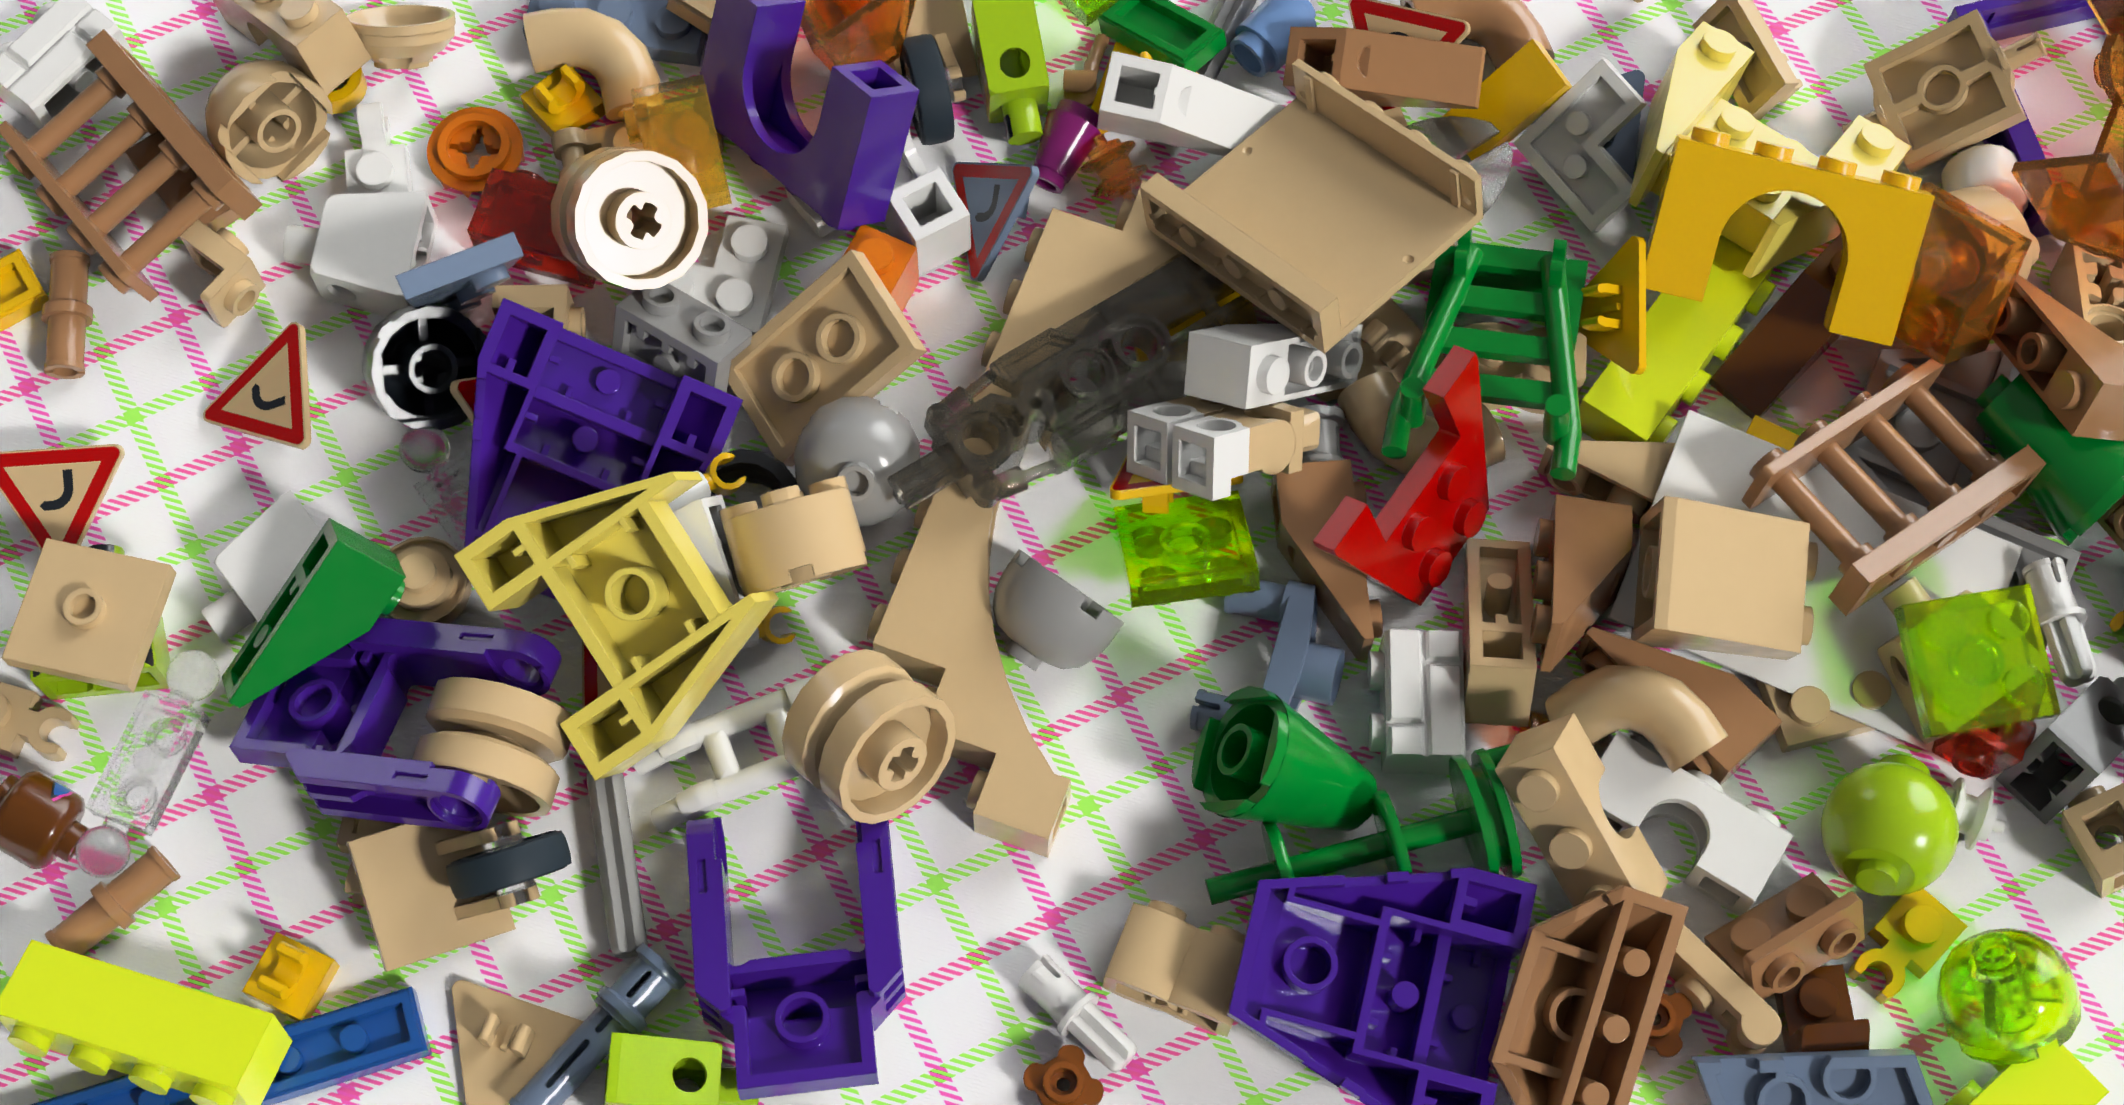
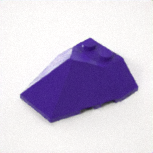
M503 298L478 356L464 548L510 517L669 472H693L697 470L704 474L712 460L721 454L743 399L686 375L680 378L568 331L563 328L564 323ZM549 587L540 593L557 600Z
M1472 867L1451 868L1445 872L1409 874V871L1387 872L1385 875L1345 877V875L1259 880L1256 885L1227 1015L1365 1105H1494L1498 1084L1487 1081L1490 1070L1488 1058L1499 1025L1511 960L1521 953L1529 929L1537 884Z

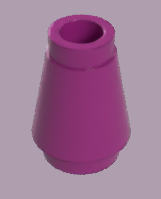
M1061 99L1056 109L1048 110L1043 127V135L1040 138L1033 164L1039 168L1040 172L1035 185L1052 193H1062L1065 185L1068 184L1102 138V134L1097 129L1098 113L1086 105L1070 99Z

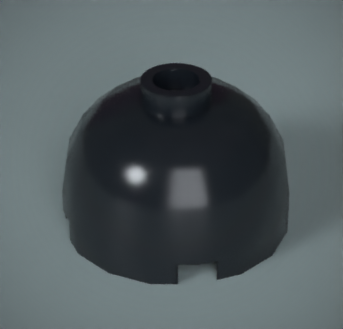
M428 304L415 308L411 305L395 310L374 327L364 346L362 373L368 393L387 416L413 429L441 431L460 425L468 417L451 394L450 385L455 380L477 377L478 356L487 337L464 314L447 306Z

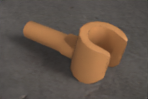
M1105 34L1096 35L1087 59L1084 62L1083 70L1064 69L1063 99H1070L1086 106H1092L1096 96L1099 66L1110 41L1108 36Z

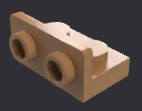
M1812 872L1706 935L1704 942L1712 952L1765 1000L1775 993H1783L1792 989L1800 982L1804 975L1829 960L1845 957L1855 949L1859 942L1865 939L1863 901L1853 891L1839 898Z

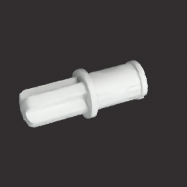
M2048 557L2028 564L2021 572L2036 609L2035 612L2038 619L2035 621L2034 627L2037 634L2046 638L2059 680L2067 687H2077L2093 681L2098 675V669L2083 628V624L2087 621L2088 617L2085 609L2077 606L2063 559L2055 557L2050 561Z
M1045 954L1041 960L1037 959L1019 979L1018 987L1037 1002L1058 1024L1057 1032L1061 1036L1073 1034L1110 1071L1119 1072L1127 1066L1137 1053V1045L1097 1007L1099 996L1095 992L1087 994L1064 973V970L1049 955Z

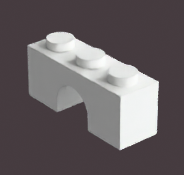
M909 129L884 223L893 237L917 248L920 276L971 249L970 213L940 167L928 172L916 151Z
M1617 731L1600 759L1605 767V771L1599 782V796L1603 811L1612 828L1617 833L1637 825L1639 827L1645 821L1658 817L1670 818L1680 822L1690 831L1696 844V859L1683 883L1738 916L1745 913L1756 901L1794 835L1782 829L1778 818L1764 808L1752 804L1744 806L1722 793L1721 785L1709 775L1697 770L1685 771L1682 768L1672 773L1655 747L1646 738L1637 735L1628 737Z

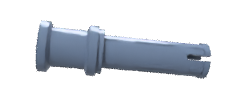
M642 943L635 950L638 958L611 987L602 986L596 993L598 997L594 1002L598 1005L597 1008L508 1103L510 1105H562L608 1055L611 1032L641 1033L647 1027L645 1018L672 988L680 990L687 982L655 951Z

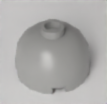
M868 396L842 397L820 407L802 429L794 452L796 481L800 490L804 492V496L810 495L808 485L838 476H845L859 527L874 526L894 517L910 500L921 473L920 442L909 420L899 411L897 414L891 408L880 405L879 400Z
M1018 549L1004 569L995 587L992 605L995 620L1002 631L1011 638L1004 650L1034 671L1038 669L1042 662L1063 670L1082 667L1095 660L1110 645L1124 625L1122 620L1115 617L1111 612L1060 576L1043 567L1041 563Z

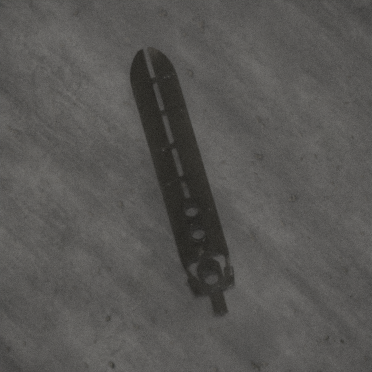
M1456 116L1430 118L1406 126L1409 130L1415 129L1424 134L1431 144L1456 160L1500 133L1491 122ZM1508 141L1468 162L1481 175L1483 216L1498 199L1511 171L1513 151ZM1183 254L1056 329L1049 328L1000 356L990 364L989 369L966 389L958 386L939 403L928 407L924 419V428L933 440L931 445L933 451L889 476L887 482L894 490L893 496L899 505L903 504L907 510L953 483H956L966 499L971 496L975 503L982 508L994 507L998 501L1028 490L1029 482L1051 473L1059 475L1116 442L1119 436L1127 432L1128 410L1186 397L1184 387L1189 331L1227 324L1281 323L1242 295L1220 307L1217 302L1236 291ZM1202 311L1205 313V317L1173 336L1170 335L1169 330ZM1127 346L1137 347L1147 354L1149 360L1144 362L1134 361L1124 354L1122 348ZM1076 376L1088 378L1096 385L1098 390L1094 392L1080 391L1072 385L1070 378ZM991 383L1012 395L1011 397L990 393L975 403L973 400ZM969 438H981L992 446L994 452L987 455H977L970 452L965 447L963 441ZM1038 442L1045 452L1048 451L1049 461L1023 471L1019 466L1027 444Z

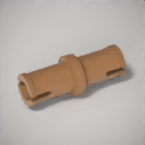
M58 250L50 254L49 301L42 305L41 320L47 324L44 373L58 379H77L85 375L86 327L92 325L93 308L87 304L88 273L91 260L90 256L84 252Z
M152 845L143 856L106 885L103 881H100L90 890L93 897L44 935L54 947L85 955L118 926L124 930L136 921L133 915L173 881L176 882L181 876L169 860Z

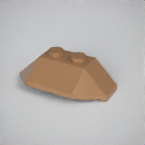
M1619 885L1529 927L1488 1058L1490 1065L1513 1105H1629L1689 909L1688 906L1628 886Z

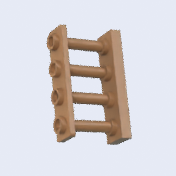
M103 29L86 44L88 49L102 64L95 71L98 78L30 139L6 120L0 124V134L11 146L4 152L9 162L27 179L32 180L36 177L41 183L34 190L36 195L57 216L62 218L67 214L72 220V223L66 228L68 234L88 254L93 256L98 252L104 259L97 267L101 274L122 294L125 295L132 288L151 302L159 295V292L141 271L210 208L218 211L223 205H226L245 221L263 204L141 63ZM128 94L134 101L126 108L130 114L61 175L47 157L112 98L117 96L122 99ZM160 131L166 138L158 145L161 152L92 213L78 194L147 132L153 136L156 132ZM192 168L198 175L190 183L194 189L124 251L109 232L179 169L185 173Z
M1934 356L1917 368L1911 363L1905 364L1886 380L1880 392L1874 396L1868 391L1860 393L1841 410L1838 419L1830 424L1824 419L1818 420L1797 438L1794 443L1795 447L1785 453L1779 448L1771 450L1749 472V475L1754 480L1741 501L1750 510L1777 494L1803 522L1810 523V530L1841 562L1838 569L1844 576L1828 598L1845 616L2017 500L2046 465V462L2029 445L2007 460L2000 454L1992 456L1928 391L1945 367V364L1937 356ZM1909 408L1973 474L1970 478L1972 483L1964 489L1957 483L1949 485L1897 432L1888 420ZM1866 436L1930 503L1927 507L1929 512L1921 518H1918L1913 512L1906 515L1844 449ZM1818 464H1821L1886 532L1883 536L1885 542L1875 549L1868 542L1861 545L1799 478Z

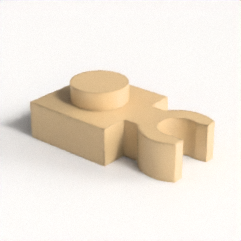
M0 682L1 755L18 759L25 742H27L43 758L55 762L65 761L67 753L59 745L49 743L48 735L54 728L59 726L78 730L81 723L71 712L62 707L53 706L40 710L44 700L36 692Z

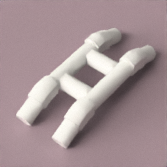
M812 677L783 685L782 689L691 722L689 720L673 739L633 765L639 774L644 775L668 761L673 762L704 746L715 775V780L711 778L679 792L670 801L651 810V819L656 829L661 833H665L690 819L695 820L708 812L719 809L723 804L800 776L801 774L785 759L782 734L787 713L800 690ZM766 723L778 756L740 769L728 736Z

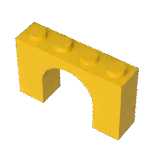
M1698 126L1693 127L1691 137L1676 134L1646 247V289L1702 302L1721 232L1734 212L1749 200L1773 191L1800 192L1816 198L1830 209L1838 223L1842 237L1841 260L1823 325L1831 333L1892 347L1935 198L1928 191L1919 189L1922 178L1883 169L1881 180L1855 175L1858 163L1825 155L1819 156L1817 166L1793 161L1792 157L1795 149L1759 140L1756 141L1754 151L1729 146L1731 134Z

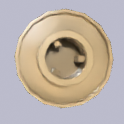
M425 536L409 538L389 550L396 554L406 578L404 579V593L394 610L386 615L388 618L449 624L466 608L472 592V586L454 557L459 552L457 549L444 540Z

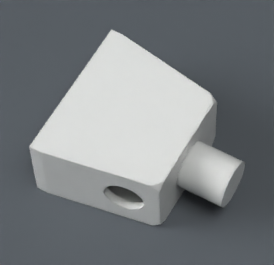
M424 191L336 194L325 200L319 228L289 225L286 228L283 239V256L286 262L310 264V275L321 297L326 300L387 317L395 310L411 306L405 300L395 276L430 262L438 218L427 192Z
M291 489L279 497L226 546L214 560V564L230 584L232 590L200 612L223 643L254 621H257V623L260 621L321 530Z

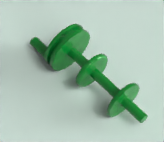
M1510 744L1488 750L1484 748L1474 750L1471 754L1470 766L1461 754L1450 758L1449 776L1457 810L1451 813L1400 826L1388 793L1385 789L1378 790L1372 796V811L1377 833L1293 856H1288L1284 840L1276 823L1262 822V835L1268 862L1205 879L1211 905L1255 894L1256 885L1259 880L1322 876L1380 859H1385L1389 872L1409 871V874H1411L1412 867L1408 852L1461 837L1465 838L1476 869L1499 874V869H1501L1506 877L1519 878L1522 875V857L1517 830L1506 791L1495 772V768Z

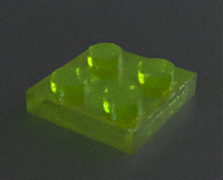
M1238 490L1231 491V496L1215 501L1199 496L1175 498L1173 503H1169V514L1143 513L1142 503L1113 507L1115 530L1132 608L1165 605L1171 602L1215 596H1230L1237 593L1260 590L1259 567Z
M2030 584L1904 604L1894 609L1923 739L2051 718L2061 714Z

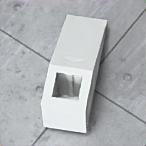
M1112 51L1099 109L1097 129L1225 156L1285 108V106L1174 64Z
M1227 324L1189 331L1184 394L1246 410L1347 388L1357 381L1358 372L1362 365L1363 350L1361 347L1363 324H1359L1325 354L1283 324Z

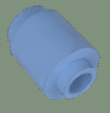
M1265 0L1236 28V37L1230 42V50L1234 58L1247 72L1257 77H1263L1267 72L1278 71L1286 63L1290 28L1317 27L1314 19L1316 16L1315 9L1309 0Z

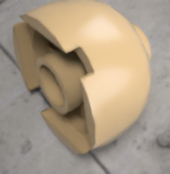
M255 59L238 64L221 76L210 91L205 107L207 137L217 153L241 178L252 184H263L259 179H269L276 176L283 182L295 178L313 165L327 146L331 133L325 129V125L327 122V111L333 116L332 104L323 88L295 67L284 61Z

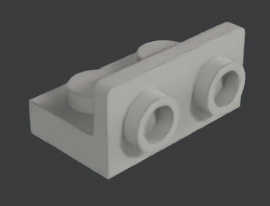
M668 283L660 288L635 290L616 305L612 349L680 378L686 375L727 393L731 360L751 344L752 331Z

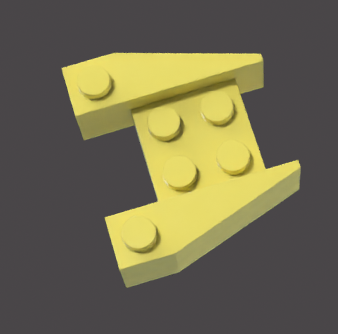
M1703 21L1677 49L1650 104L1628 201L1634 207H1637L1650 191L1660 197L1676 134L1691 137L1694 126L1731 134L1729 146L1754 151L1757 140L1795 149L1792 157L1793 161L1817 166L1819 157L1807 151L1801 143L1784 137L1756 120L1747 110L1728 103L1754 54L1753 50L1739 43L1730 33L1716 29ZM1858 115L1825 156L1858 163L1855 175L1881 180L1883 169L1897 171L1912 146L1895 137L1888 128L1872 123ZM1773 191L1759 195L1737 209L1725 224L1721 235L1753 254L1742 272L1748 278H1752L1835 239L1841 232L1834 215L1821 201L1800 192Z
M669 472L507 518L454 555L488 611L520 608L549 587L612 686L610 690L560 723V726L594 780L623 773L673 739L779 599L774 591L751 593L734 605L727 598L668 505L703 480L698 472Z

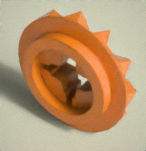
M487 107L465 108L448 115L435 127L427 145V160L432 173L438 178L445 190L449 188L458 190L467 198L470 197L472 192L486 191L494 195L498 185L506 180L514 182L516 169L521 162H525L523 138L515 122L504 113ZM482 136L487 153L491 156H481L478 164H475L474 168H470L468 158L463 152H473L476 144L480 143Z

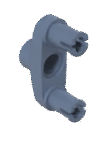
M1232 573L1229 586L1233 587V589L1227 588L1224 612L1278 623L1279 632L1263 689L1275 693L1296 711H1298L1302 700L1332 706L1337 698L1342 680L1345 651L1341 648L1316 643L1318 618L1316 585L1291 579L1287 585L1241 576L1239 573ZM1199 689L1194 699L1195 703H1199V706H1192L1190 729L1195 731L1202 730L1210 717L1220 720L1232 706L1223 701L1228 696Z

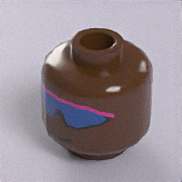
M39 771L28 772L20 778L15 775L8 776L0 785V851L31 869L45 868L57 857L66 862L70 861L90 831V828L81 823L86 805L84 798Z

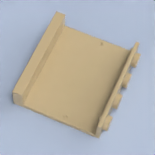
M1297 59L1292 63L1296 99L1184 190L1158 172L1139 188L1147 229L1325 354L1483 219L1481 175L1468 162L1462 159H1454L1431 144L1428 138L1418 130H1409L1387 116L1376 103L1370 100H1362L1342 87L1332 75L1326 72L1320 73L1302 60Z

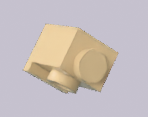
M2124 783L2107 791L2102 785L2094 786L2080 792L2067 804L2069 808L2062 811L2061 827L2095 883L2094 887L2102 899L2124 888ZM2110 832L2117 835L2121 843L2108 849H2103L2098 846L2095 839L2101 833Z

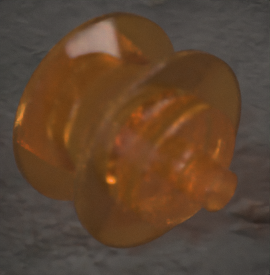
M1104 134L1093 138L1096 148L1088 153L1089 160L1081 167L1082 173H1096L1101 181L1093 191L1094 196L1108 195L1109 199L1122 196L1123 199L1135 200L1136 196L1133 189L1141 184L1140 177L1148 170L1146 164L1133 165L1128 156L1136 146L1135 141L1129 140L1121 143L1120 139L1116 138L1107 142Z

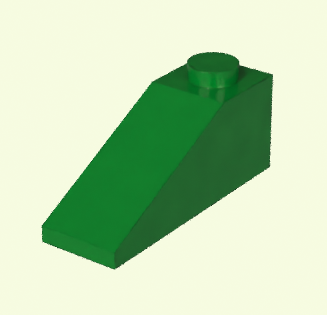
M328 518L223 674L222 681L228 703L238 708L245 706L370 631L381 614H390L399 603L405 589L404 579L406 576L396 554Z

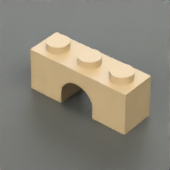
M213 0L228 24L258 46L267 39H270L283 55L286 62L309 76L323 88L326 95L331 93L371 59L370 54L364 47L344 10L332 0Z
M1574 712L1516 734L1495 768V772L1573 907L1619 885L1662 897L1669 880L1638 825L1616 833L1606 818L1599 796V782L1605 767Z

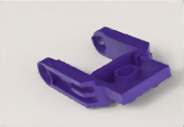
M379 617L370 631L253 700L229 748L240 763L292 768L295 776L303 784L310 798H313L322 815L471 832L481 831L488 826L501 797V791L492 779H488L486 783L482 779L463 771L436 768L431 761L381 756L408 702V690L414 685L435 687L438 680L449 677H468L504 683L541 696L549 691L561 665L562 657L552 643L528 631Z
M721 817L688 820L686 822L695 993L698 998L699 1007L702 1009L703 1020L734 1043L737 1091L740 1100L879 1084L874 1031L878 1029L906 997L889 820L876 824L855 821L858 841L856 843L865 941L864 950L852 952L847 949L752 959L739 966H734L728 864Z

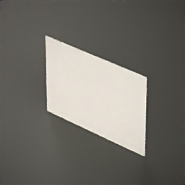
M1688 410L1651 508L1664 496H1670L1802 521L1777 494L1751 510L1741 501L1754 480L1749 475L1752 467L1764 455L1775 448H1779L1783 453L1788 450ZM1820 463L1799 478L1861 545L1868 542L1875 549L1885 542L1883 536L1886 532ZM1883 490L1906 515L1913 512L1918 518H1921L1929 512L1927 507ZM1974 528L1855 611L1845 616L1828 598L1844 576L1838 569L1841 562L1810 530L1809 542H1816L1818 546V564L1813 581H1806L1804 606L1812 607L1814 623L1810 643L1807 646H1801V654L1789 660L1684 649L1792 695L1797 689L1804 686L1817 687L1827 695L1830 701V711L1948 759L1959 727L1944 737L1924 744L1878 656L1877 649L1904 630L1881 598L1915 576L1937 607L1955 595L1968 590L1974 593L1998 617L2023 547ZM1640 537L1608 617L1631 628H1634ZM1864 671L1881 673L1888 679L1891 685V697L1879 709L1869 710L1863 708L1853 697V681L1858 674Z

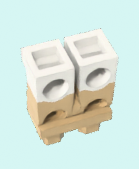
M1193 396L1130 409L1127 411V472L1164 485L1172 484V487L1210 501L1231 496L1232 478L1255 471L1268 475H1276L1279 472L1292 474L1302 471L1303 452L1316 449L1319 446L1320 415L1317 411L1304 407L1299 408L1283 402L1245 410Z

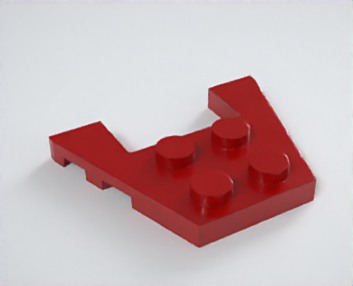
M1456 345L1452 347L1422 389L1437 421L1439 430L1378 516L1374 519L1368 504L1346 495L1313 540L1315 546L1320 550L1337 557V560L1362 572L1367 578L1397 596L1419 606L1424 603L1434 587L1440 586L1445 581L1450 572L1452 561L1466 541L1480 531L1484 524L1486 513L1489 510L1479 362L1475 352Z

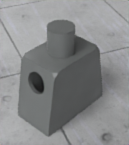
M2099 676L1996 778L2001 785L2045 825L2097 778L2124 750V677H2118L2112 682L2108 677ZM2059 747L2077 762L2073 767L2063 764L2057 758L2055 751Z

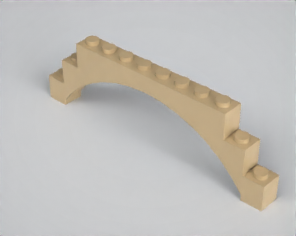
M1140 188L1134 201L1124 199L1116 219L1115 228L1052 208L1045 228L1035 227L1033 229L1024 256V261L1030 263L1023 281L1014 278L1008 288L1003 305V313L1008 315L1001 333L993 330L986 341L981 358V366L987 368L979 386L971 383L964 394L959 411V419L964 420L958 438L956 440L948 437L942 447L936 472L942 474L935 493L925 492L919 502L913 524L914 528L919 529L912 549L902 547L899 551L890 578V582L896 585L888 606L882 603L877 605L867 632V640L873 641L874 651L886 654L902 667L910 677L938 686V688L932 686L927 688L942 699L954 714L956 738L951 757L990 770L989 773L978 770L967 797L966 807L974 810V832L1047 858L1071 799V779L1054 774L1027 729L1007 682L992 620L989 596L990 555L997 511L1011 465L1037 412L1060 379L1098 337L1126 315L1128 304L1145 302L1173 283L1204 269L1147 229Z

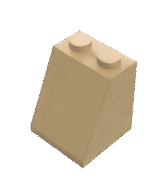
M1664 496L1640 518L1635 618L1631 640L1658 648L1690 649L1789 660L1801 654V646H1807L1810 643L1814 623L1812 607L1804 606L1806 581H1813L1818 564L1817 543L1809 542L1810 523L1679 497Z

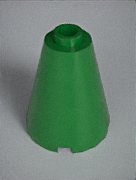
M2002 373L1975 400L1984 409L1975 420L2005 460L2029 445L2046 462V465L2025 491L2055 535L2067 546L2071 545L2078 535L2081 536L2124 495V441L2072 436L2021 373L2012 382Z
M1247 686L1234 691L1223 700L1232 706L1222 718L1217 720L1210 717L1204 725L1194 751L1191 778L1193 788L1203 792L1206 802L1199 803L1205 810L1224 818L1273 822L1338 831L1355 830L1372 816V796L1377 791L1374 775L1275 693L1253 686Z

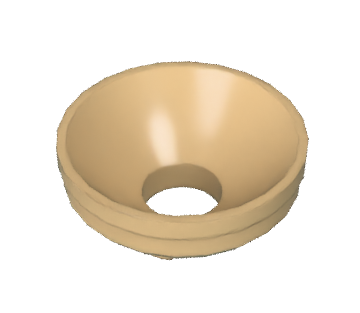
M389 5L361 9L347 14L349 21L370 54V60L374 62V67L380 69L411 70L428 67L429 63L433 61V56L444 50L455 36V12L444 7Z

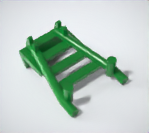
M1470 229L1458 240L1457 246H1450L1435 259L1423 332L1388 409L1381 453L1391 459L1406 457L1411 428L1422 426L1426 420V397L1422 389L1437 370L1434 367L1440 354H1448L1452 347L1456 345L1475 352L1478 358L1549 366L1551 382L1479 373L1481 403L1544 410L1542 435L1544 441L1553 446L1550 475L1562 481L1575 478L1582 429L1574 351L1576 349L1583 304V292L1581 289L1586 284L1588 261L1567 259V240L1554 239L1553 252L1473 243L1472 229ZM1459 312L1545 322L1546 337L1455 327L1453 324Z

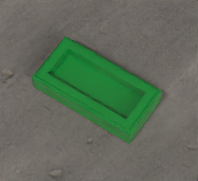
M1119 0L1098 17L1102 34L1138 54L1146 51L1152 56L1153 60L1174 64L1193 72L1198 71L1227 46L1225 30L1169 0Z

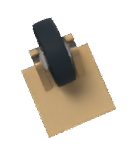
M840 0L853 62L861 63L882 60L920 90L912 121L922 145H934L952 140L955 131L952 103L966 100V91L963 88L962 78L978 75L963 0Z
M517 819L488 826L484 830L475 832L403 824L346 842L385 972L515 930L516 927L510 908L540 898L535 879L563 869L572 863L568 843L562 830L549 831L523 838Z

